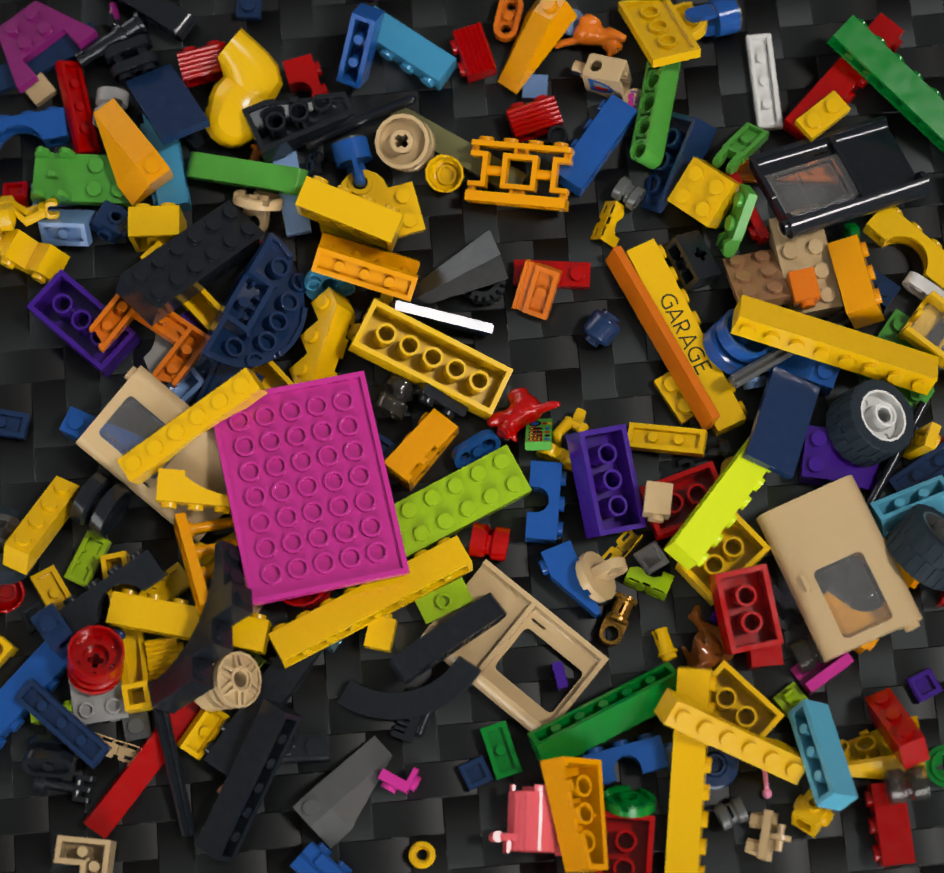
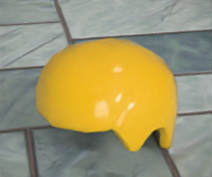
M439 154L428 161L425 168L426 181L435 191L442 193L453 192L460 187L464 179L463 166L455 157Z

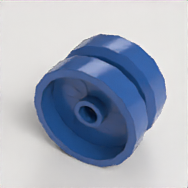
M734 309L728 310L718 322L706 331L703 337L704 349L711 362L720 370L731 375L764 356L770 349L768 345L730 334Z

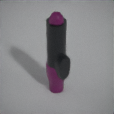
M116 2L109 3V13L107 15V24L110 27V31H112L115 24L120 23Z

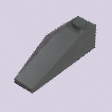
M373 736L309 791L293 808L332 849L352 830L358 816L379 781V774L382 769H386L393 755Z

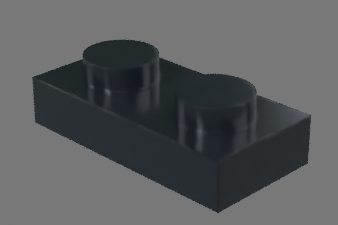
M416 383L412 393L419 396L418 400L421 403L430 407L434 405L440 409L439 412L449 419L464 417L468 410V407L428 383Z

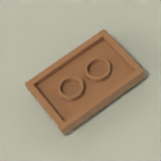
M772 249L734 255L730 258L722 259L723 268L737 304L742 294L778 306L792 303L791 293Z

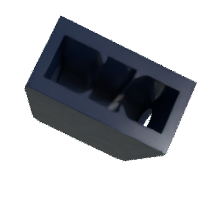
M51 603L32 616L30 620L50 649L61 659L67 657L68 645L75 633L59 611L60 607L58 604ZM69 640L65 645L60 646L64 641Z

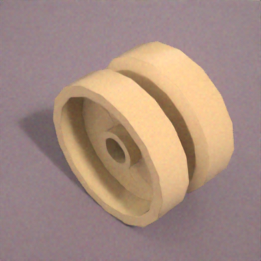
M401 113L392 115L382 122L376 132L375 147L381 160L388 166L398 171L410 173L419 171L427 166L428 161L434 156L436 141L429 125L413 115ZM405 140L408 142L407 147L403 146Z

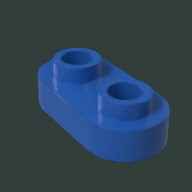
M489 429L482 430L457 445L451 453V460L458 469H461L499 449L501 440L494 431Z

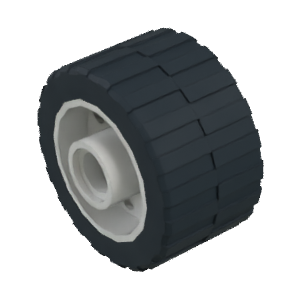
M876 379L865 380L836 397L828 407L826 429L828 430L829 439L832 441L836 451L852 464L862 467L874 466L904 450L910 444L911 439H913L915 422L910 404L895 386L886 383V381Z

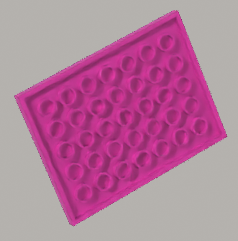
M364 371L266 389L268 393L262 398L213 427L246 586L252 589L253 606L409 574L410 571Z

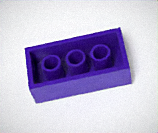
M62 269L26 306L33 316L106 378L116 370L141 342L138 334L128 326L104 353L100 351L98 344L101 341L96 332H89V327L106 306Z
M626 423L567 435L566 440L586 539L646 527L645 517H642L643 507Z

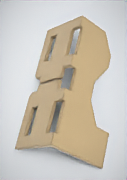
M96 733L101 738L113 740L112 743L105 741L112 747L106 757L112 758L113 755H117L119 761L129 763L130 760L124 759L125 755L133 758L140 749L139 746ZM116 742L124 743V745H118ZM130 745L136 747L137 750L127 748V746Z

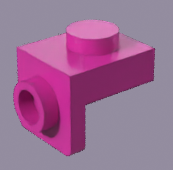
M416 767L413 768L407 781L385 769H382L378 776V779L383 782L381 787L394 794L397 790L408 795L410 790L415 792L421 781V777L418 776L420 770Z

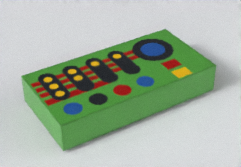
M538 419L536 422L526 426L525 450H552V419Z

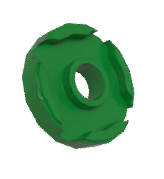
M619 785L604 791V809L614 815L639 818L651 815L655 811L656 797L644 788H637V791L630 790L631 786Z

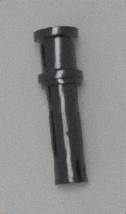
M135 12L133 17L122 24H115L114 30L91 43L86 48L76 52L75 56L82 67H85L96 58L102 56L103 51L109 46L132 38L142 31L147 32L148 29L138 13Z

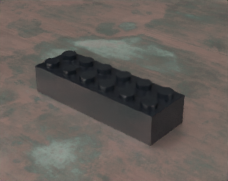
M229 199L121 273L115 292L146 322L153 326L253 255L260 247L265 232Z

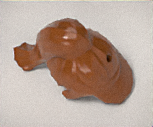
M695 605L688 619L696 625L699 631L694 636L691 652H688L685 646L681 647L687 661L686 667L710 668L715 671L724 660L726 662L731 660L734 654L724 653L719 627L706 621L702 617L701 606Z

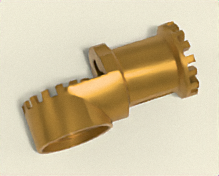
M616 592L614 605L611 611L607 612L599 631L601 643L608 647H614L620 643L629 623L627 619L632 607L638 603L631 596L627 598L626 594L624 596L620 592ZM622 605H624L622 612L619 613ZM608 627L615 628L618 631V638L614 641L606 640L603 636L604 630Z

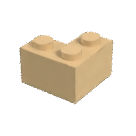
M57 835L54 863L80 866V873H113L117 842Z

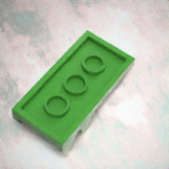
M43 146L36 147L33 185L30 195L33 203L45 202L49 198H55L58 200V204L102 206L104 201L108 200L114 205L133 207L118 188L107 155L76 154L73 150L66 147L60 148L59 153H53Z

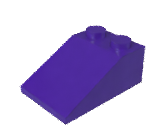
M809 425L800 455L798 482L825 486L840 478L852 475L860 491L871 492L877 482L876 477L878 475L879 463L866 467L850 463L849 460L844 459L836 451L825 427Z

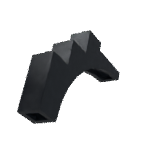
M223 540L215 544L212 582L205 607L193 634L182 652L170 667L151 683V703L153 708L174 714L214 688L213 663L233 651L232 627L253 613L252 589L245 587L244 572L238 546Z

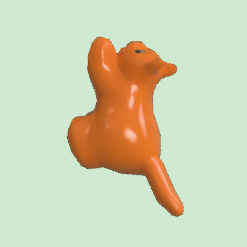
M585 14L579 18V24L575 28L573 36L560 39L554 48L576 44L596 45L602 47L607 56L612 57L623 49L622 43L626 41L627 36L614 28H603L600 19L591 14Z

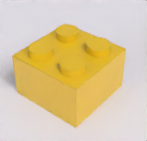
M693 157L667 201L705 226L717 229L732 206L733 197L739 191L741 183L713 167L707 161Z
M165 202L161 206L139 203L135 207H128V237L136 252H146L157 241L164 245L187 229V221L180 206L175 203Z

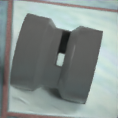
M624 176L613 189L611 197L616 201L622 200L625 203V207L633 211L643 199L646 190L641 186L632 185V180Z
M739 796L731 798L729 803H720L713 806L716 817L724 831L732 828L733 824L737 822L742 824L749 820L745 806Z

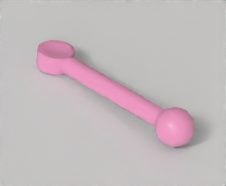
M762 770L764 785L762 796L765 799H769L772 796V791L769 789L768 772Z

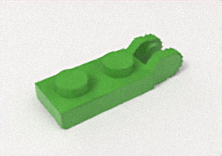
M747 122L715 155L712 162L713 167L719 168L728 157L731 160L727 164L725 172L730 175L734 174L740 164H743L749 156L768 140L769 132Z
M741 184L739 191L735 193L733 208L725 220V231L718 235V241H716L717 248L727 258L737 253L736 250H738L740 242H742L758 198L754 190L746 184Z

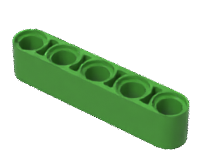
M647 59L630 148V157L649 169L657 168L664 157L681 62L653 68Z
M190 152L186 173L187 178L294 196L299 195L306 176H308V171L301 168L201 152Z

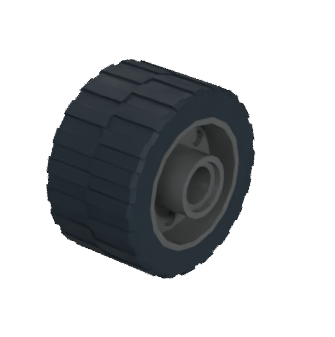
M916 504L887 534L886 545L895 561L915 580L933 590L944 591V514L925 504Z

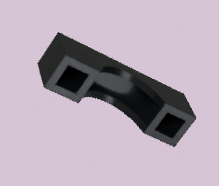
M140 548L129 556L131 561L126 565L122 566L121 563H118L107 571L109 574L107 578L102 581L99 578L93 580L85 586L87 590L79 597L75 593L63 601L65 606L59 611L75 634L78 630L87 626L97 625L103 620V600L106 594L116 585L130 584L145 591L169 575L152 549L144 551L143 548Z

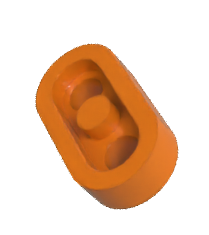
M499 0L493 25L494 36L499 41L511 42L517 37L523 13V0ZM514 6L515 10L509 11L507 7ZM508 28L510 32L503 33L502 29Z

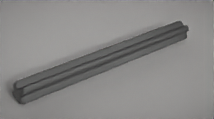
M842 310L825 321L845 326L850 322V319L846 314V310ZM776 348L729 376V382L734 388H738L795 354Z

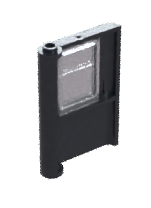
M885 115L821 134L812 142L807 138L749 156L750 170L779 222L781 233L789 239L931 194L929 177L923 171L914 173L890 132Z

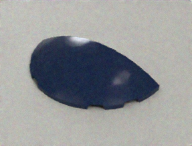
M272 232L268 234L236 280L206 335L200 354L216 363L229 367L244 368L265 365V363L285 354L295 344L303 330L308 310L304 306V293L307 291L304 287V276L302 272L297 271L292 261V252Z

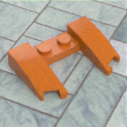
M116 293L89 327V332H96L101 341L98 344L100 351L104 353L135 319L174 345L153 371L152 375L161 382L172 383V388H175L203 356L200 352L207 334L175 312H171L151 326Z

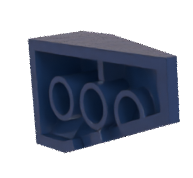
M672 112L664 157L661 164L657 168L652 169L651 176L646 179V193L643 197L642 208L660 214L669 204V201H667L668 197L692 158L703 159L708 152L717 130L715 127L699 118Z

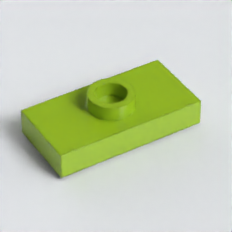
M87 530L64 578L85 588L95 578L101 566L100 556L107 554L112 542L105 538L101 539Z
M460 577L419 598L415 602L425 623L428 624L474 600L463 578Z

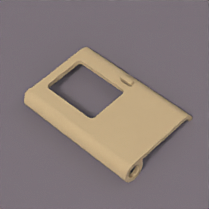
M485 559L478 571L466 584L474 601L438 618L437 621H433L422 636L484 595L492 593L507 612L506 617L443 661L452 666L456 659L462 656L483 671L472 685L531 732L566 714L605 666L609 658ZM526 629L533 631L582 672L581 678L553 712H547L496 670L497 663Z

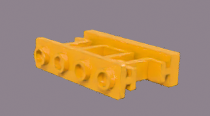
M479 136V139H472L471 145H473L471 156L483 158L480 181H467L468 189H465L464 198L467 202L568 212V196L570 191L564 188H557L560 165L573 166L572 159L575 151L569 147L568 143L554 142L553 146L544 145V142L539 140H529L528 144L519 143V140L515 138H504V142L494 141V137ZM481 150L514 151V153H503L502 166L490 165L491 153ZM531 153L562 155L564 158L553 157L552 171L540 170L541 158L538 155H531ZM510 160L532 162L530 185L508 184ZM489 175L501 176L499 188L507 190L509 193L480 191L477 188L487 189ZM538 180L550 181L549 193L559 195V198L526 195V192L537 193Z

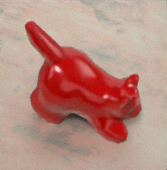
M516 388L511 390L507 396L510 406L506 410L492 414L487 424L490 427H498L497 435L499 438L511 439L517 442V433L520 429L536 422L542 416V413L559 407L560 402L551 400L541 404L536 397L529 394L526 388Z

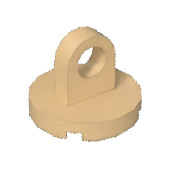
M246 189L235 191L232 199L233 204L242 207L243 213L250 219L252 216H256L260 221L259 228L263 232L268 229L270 211L283 209L284 199L278 194L262 190L254 191V194H247L248 190Z
M593 551L580 555L575 569L581 587L584 591L588 589L591 593L589 595L590 598L598 603L612 599L616 592L615 578L628 570L625 558L615 557L605 561L599 554Z

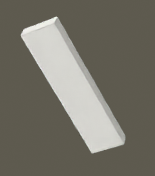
M771 33L746 35L745 41L756 126L766 131L781 130L783 122Z

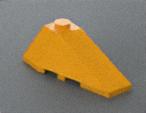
M536 0L524 17L498 79L500 85L517 95L560 40L570 24L577 18L576 13L566 0Z

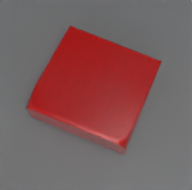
M28 181L3 183L2 196L12 195L16 202L25 207H30Z

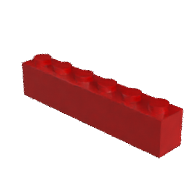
M880 13L868 26V29L874 35L884 39L886 46L893 53L903 44L901 38L904 30L883 13ZM840 57L786 117L782 129L797 141L807 139L795 125V121L834 90L849 105L856 96L854 92L858 87L863 89L868 82Z

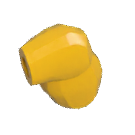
M242 28L218 56L223 78L213 86L208 106L205 110V115L210 123V126L205 128L216 143L227 148H240L253 140L242 109L264 100H275L283 85L278 64L268 51Z

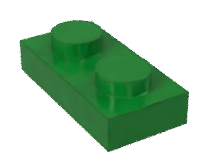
M506 721L481 728L480 731L496 780L522 773Z

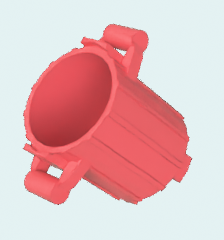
M515 784L510 785L508 792L507 833L495 831L491 832L488 836L489 841L493 843L503 841V854L510 852L555 853V856H562L545 785L534 784V787H522V791H515Z

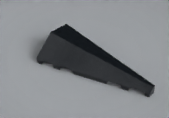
M491 231L484 232L452 258H449L421 279L415 286L411 302L397 298L388 306L397 300L425 306L509 279L502 256Z

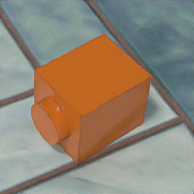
M814 267L788 272L785 281L791 293L792 309L800 307V310H807L815 307V304H818L821 298V293Z

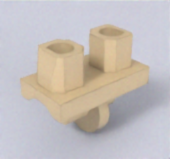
M764 809V813L750 814L749 827L760 829L761 836L760 840L747 838L745 852L756 856L762 861L772 862L773 848L774 851L782 852L783 842L791 843L792 837L784 835L786 825L778 824L777 826L778 813Z

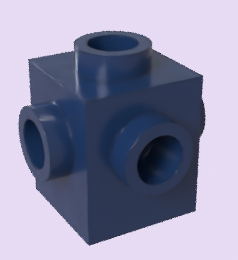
M105 200L93 218L90 230L97 233L102 240L116 244L120 237L125 239L128 234L127 210L120 205H114Z

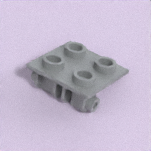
M122 679L113 690L100 695L82 693L69 680L73 714L85 724L105 721L117 722L120 719L129 718L124 707L121 688Z

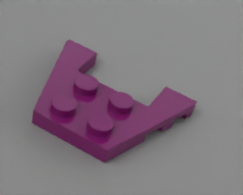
M36 0L1 25L0 42L19 92L22 94L39 81L37 75L26 63L64 35H68L80 49H83L99 37L96 30Z

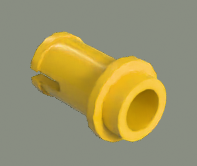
M662 627L652 631L651 634L659 651L658 658H661L662 662H668L677 658L676 653L678 649L673 646L668 628Z

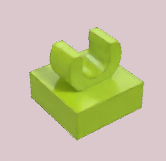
M794 681L772 698L788 719V712L802 700L808 699Z

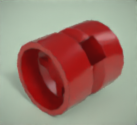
M474 522L469 556L484 558L485 555H489L491 560L505 562L511 529L499 526L490 529L487 524Z

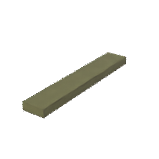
M408 108L401 109L390 115L401 113L413 115L429 125L435 135L436 148L434 154L455 157L463 166V170L480 179L483 158L471 156L473 145L470 142ZM491 155L490 165L502 166V160ZM510 165L508 184L523 185L528 175ZM489 175L488 184L501 190L499 188L501 176ZM501 190L504 193H509L507 190Z

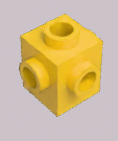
M809 788L805 795L800 794L793 805L794 810L792 812L791 824L815 838L822 826L828 827L834 817V813H832V809L817 807L811 788Z

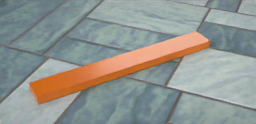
M621 245L614 247L605 262L701 428L710 429L719 419L720 414Z

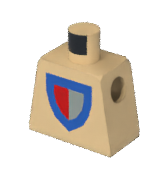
M592 53L589 55L586 63L575 60L572 66L571 74L583 78L585 88L588 91L608 98L614 94L623 100L624 94L630 89L632 84L628 62L624 59Z

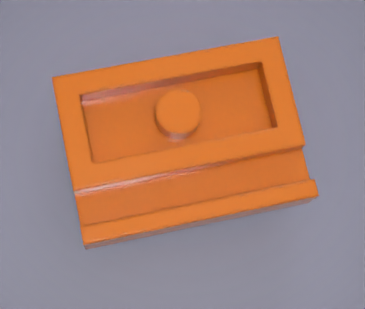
M527 259L523 267L512 309H519L529 315L547 320L562 270Z

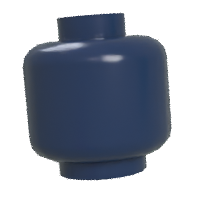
M605 308L602 311H593L583 325V331L587 334L584 339L596 348L599 344L605 347L609 346L621 330L618 324L620 320Z

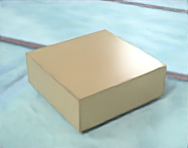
M42 72L37 75L39 81L25 91L37 108L57 94L55 88Z

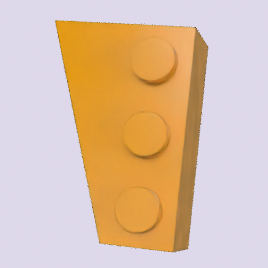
M856 234L827 243L846 314L854 329L884 321L880 303H883L879 288L875 289L873 283L876 275L872 264L868 265L866 257L870 256L866 242H861Z
M435 408L430 413L426 412L418 421L419 425L404 437L401 444L385 460L387 474L410 492L459 434V427Z

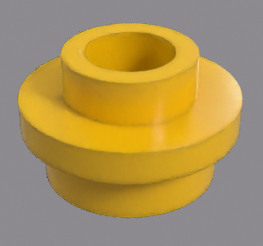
M417 842L409 850V860L416 868H428L435 861V850L428 842ZM420 850L427 852L425 860L418 859L417 853Z

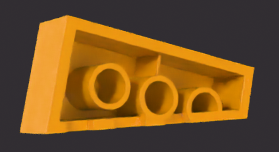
M563 756L540 761L565 872L590 873L608 870L601 760Z

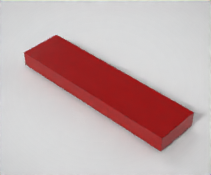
M58 60L55 63L74 152L76 154L98 155L101 153L96 128L92 124L93 115L81 64L78 61Z

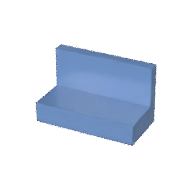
M50 209L49 211L52 212L60 211L59 218H43L38 222L42 243L57 246H90L93 240L89 223L93 220L97 211Z

